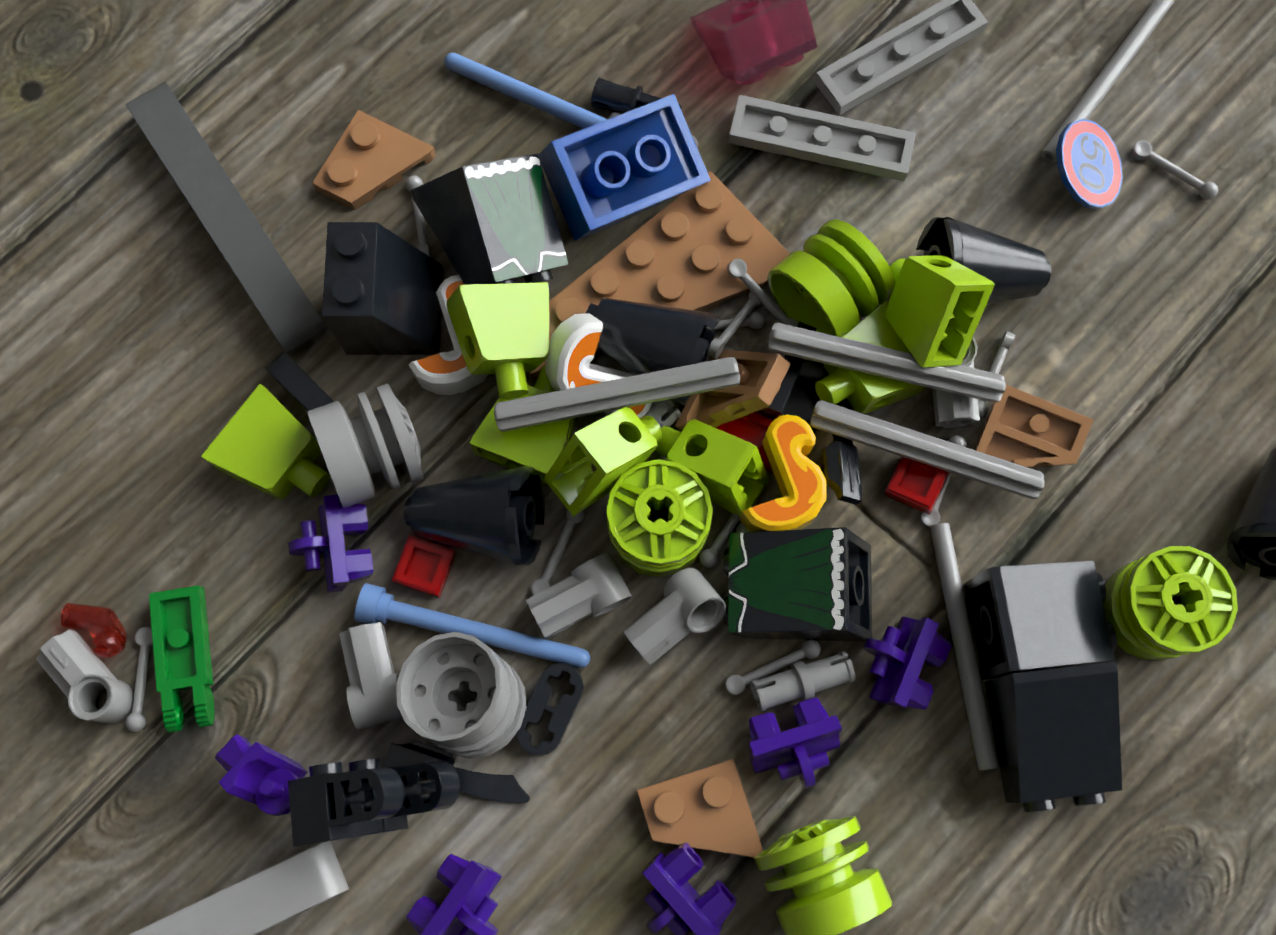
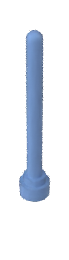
M449 53L444 59V64L448 70L583 129L608 120L457 53Z
M368 583L363 585L355 608L354 620L363 624L378 622L386 624L388 620L443 634L458 632L475 636L486 645L557 663L569 664L576 668H584L590 662V654L583 648L394 601V595L387 594L386 588Z

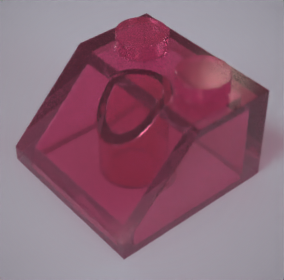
M727 0L690 17L694 29L721 75L741 85L760 81L765 77L766 71L777 66L786 67L794 65L803 60V54L818 48L806 0Z

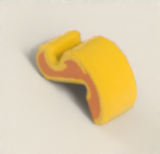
M787 414L774 419L762 441L782 498H777L742 511L739 519L750 532L801 530L812 523L826 501V479L820 467L804 456L811 452L815 445L816 437L810 425L798 416Z

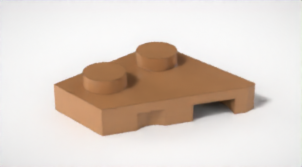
M358 110L312 184L317 192L353 210H357L371 201L377 192L389 189L402 181L401 174L422 161L426 165L433 161L436 156L433 146Z
M723 350L717 359L734 357L736 359L740 373V384L734 387L691 395L675 427L682 431L691 419L717 427L769 407L780 390L781 383L791 364L780 354ZM711 357L709 361L717 360V359Z
M1006 385L1001 400L991 405L974 450L1028 468L1073 465L1078 461L1094 419Z
M734 759L637 790L652 841L676 845L688 843L694 848L755 857L763 851Z

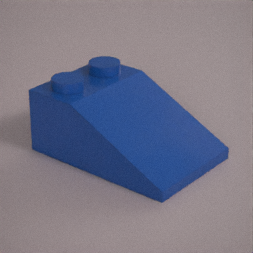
M675 94L551 141L538 155L575 241L618 224L711 181Z

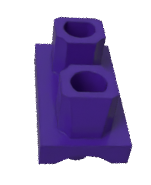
M338 495L324 496L323 505L318 507L321 536H317L315 521L301 522L302 538L290 541L288 548L290 555L304 556L305 569L309 572L321 569L319 554L323 553L327 593L343 591L348 583L370 578L373 574L374 569L370 549L345 551L344 535L366 533L368 530L367 510L365 504H354L343 508Z
M901 617L897 628L887 626L882 641L873 638L866 639L863 649L875 656L869 672L877 676L869 698L886 705L923 710L928 708L934 692L933 685L919 679L918 676L924 663L940 667L946 661L951 648V643L936 632L938 623L926 617H922L921 620Z
M816 697L799 702L793 706V716L798 727L790 730L780 731L774 713L767 712L749 719L751 742H749L750 762L755 774L777 767L781 781L799 776L805 789L816 785L813 771L830 766L826 752L840 747L839 733L842 732L837 715L829 717Z
M238 734L233 736L215 756V759L227 771L218 782L229 794L258 805L260 810L271 816H282L290 812L288 781L303 778L308 773L300 763L257 741L252 745L246 738Z
M688 843L675 848L666 856L661 851L649 862L650 865L642 873L655 887L644 898L645 902L656 913L647 923V927L653 934L666 925L674 935H685L689 929L696 935H719L725 919L735 907L736 897L719 880L701 896L698 894L688 880L703 867L704 863Z
M448 855L438 869L436 878L449 887L451 891L441 905L432 898L423 896L416 901L407 914L406 919L419 935H497L498 929L488 919L498 906V903L491 899L489 895L502 876L491 867L471 860L469 862L456 855Z

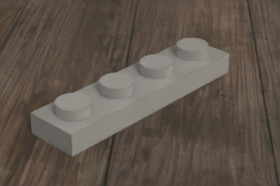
M942 0L816 72L814 82L840 116L983 33L988 21L972 0Z
M739 95L728 143L905 181L909 171L916 133Z

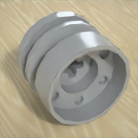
M388 383L376 387L382 407L376 411L372 410L364 391L357 394L359 417L350 419L339 401L307 411L343 508L374 497L372 474L381 471L393 490L400 488L394 469L396 465L403 463L411 483L424 479L421 470V448L405 406H402L395 397Z
M458 632L435 635L418 645L403 663L396 683L397 707L405 723L421 737L445 749L447 752L469 759L490 756L508 745L521 728L527 708L525 687L517 671L475 636Z

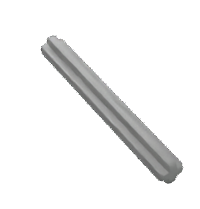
M782 323L773 324L768 336V349L772 352L993 403L1001 400L1006 388L1004 376L1001 374L962 365L922 368L911 353Z
M727 357L499 402L495 405L494 416L499 430L505 432L622 409L624 407L734 387L740 384V373L736 359L734 357Z
M823 400L817 401L810 417V425L813 428L1029 499H1037L1044 487V474L1040 471Z

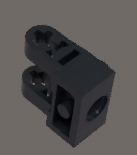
M380 758L348 763L349 771L342 772L341 762L309 766L310 777L288 781L293 847L408 829L407 815L448 809L456 802L460 791L458 774L455 768L445 761L380 768ZM435 781L436 791L421 794L420 783Z

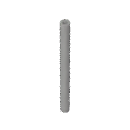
M1154 0L1043 149L1041 156L1049 163L1057 162L1056 147L1060 133L1067 124L1080 119H1089L1173 5L1174 0Z
M949 523L935 524L930 526L978 771L999 768Z

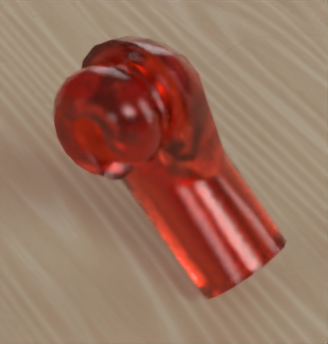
M67 603L63 607L61 625L67 628L89 630L93 637V644L97 645L93 648L97 656L111 658L125 649L127 632L115 611L107 607Z

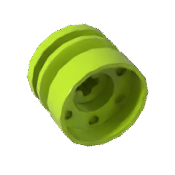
M838 219L829 220L822 225L817 234L811 235L806 239L803 245L804 252L801 250L791 252L769 271L767 277L769 288L777 304L788 318H793L798 323L800 321L817 328L816 332L842 338L860 323L859 316H868L879 304L890 299L895 287V278L877 247L862 232L849 223Z
M657 459L638 463L623 473L610 491L606 511L611 547L622 563L639 574L663 577L675 574L695 562L705 546L710 531L713 507L708 489L695 472L678 462ZM664 506L669 509L667 518L669 522H665L661 518L654 523L650 521L651 507L657 511L663 509Z
M1168 546L1118 568L1105 584L1106 599L1103 602L1107 622H1110L1114 627L1117 644L1125 652L1144 660H1167L1181 655L1200 652L1219 644L1232 629L1238 611L1236 588L1227 570L1210 554L1191 546ZM1172 597H1179L1181 604L1175 605Z
M848 816L836 820L822 819L795 829L779 837L768 849L754 857L759 871L783 865V871L767 879L764 883L767 891H782L792 888L795 896L784 902L776 910L785 935H837L873 919L892 906V900L878 869L853 871L851 863L868 852L869 846L867 841H858L844 846L841 843L842 840L860 831L861 827L856 816Z

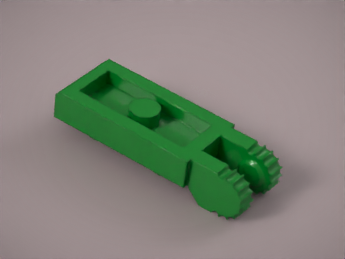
M197 585L150 593L149 604L156 690L161 693L165 728L169 733L182 730L184 713L183 701L179 691L187 689L193 690L194 715L198 726H212L213 722H215L214 696L210 688L213 685L205 588Z

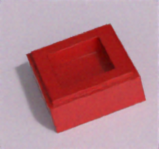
M902 457L885 490V494L891 499L930 515L950 472Z
M409 535L392 582L440 598L454 562L456 551Z

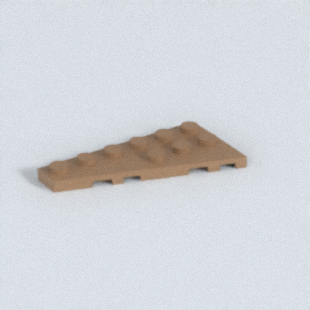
M710 171L708 175L711 181L681 194L549 301V342L560 323L574 314H586L591 303L599 305L603 297L702 312L718 307L723 301L743 293L748 295L750 289L740 278H732L727 273V265L734 259L745 261L747 273L763 289L764 285L768 284L767 277L769 271L790 253ZM546 360L535 370L526 372L531 379L538 378L542 367L545 366Z

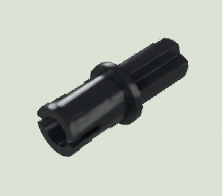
M599 77L592 92L591 106L623 114L662 98L643 93L642 86L638 85L634 89Z

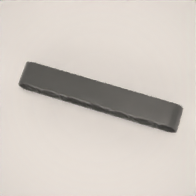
M163 82L125 104L287 354L328 330L167 83Z

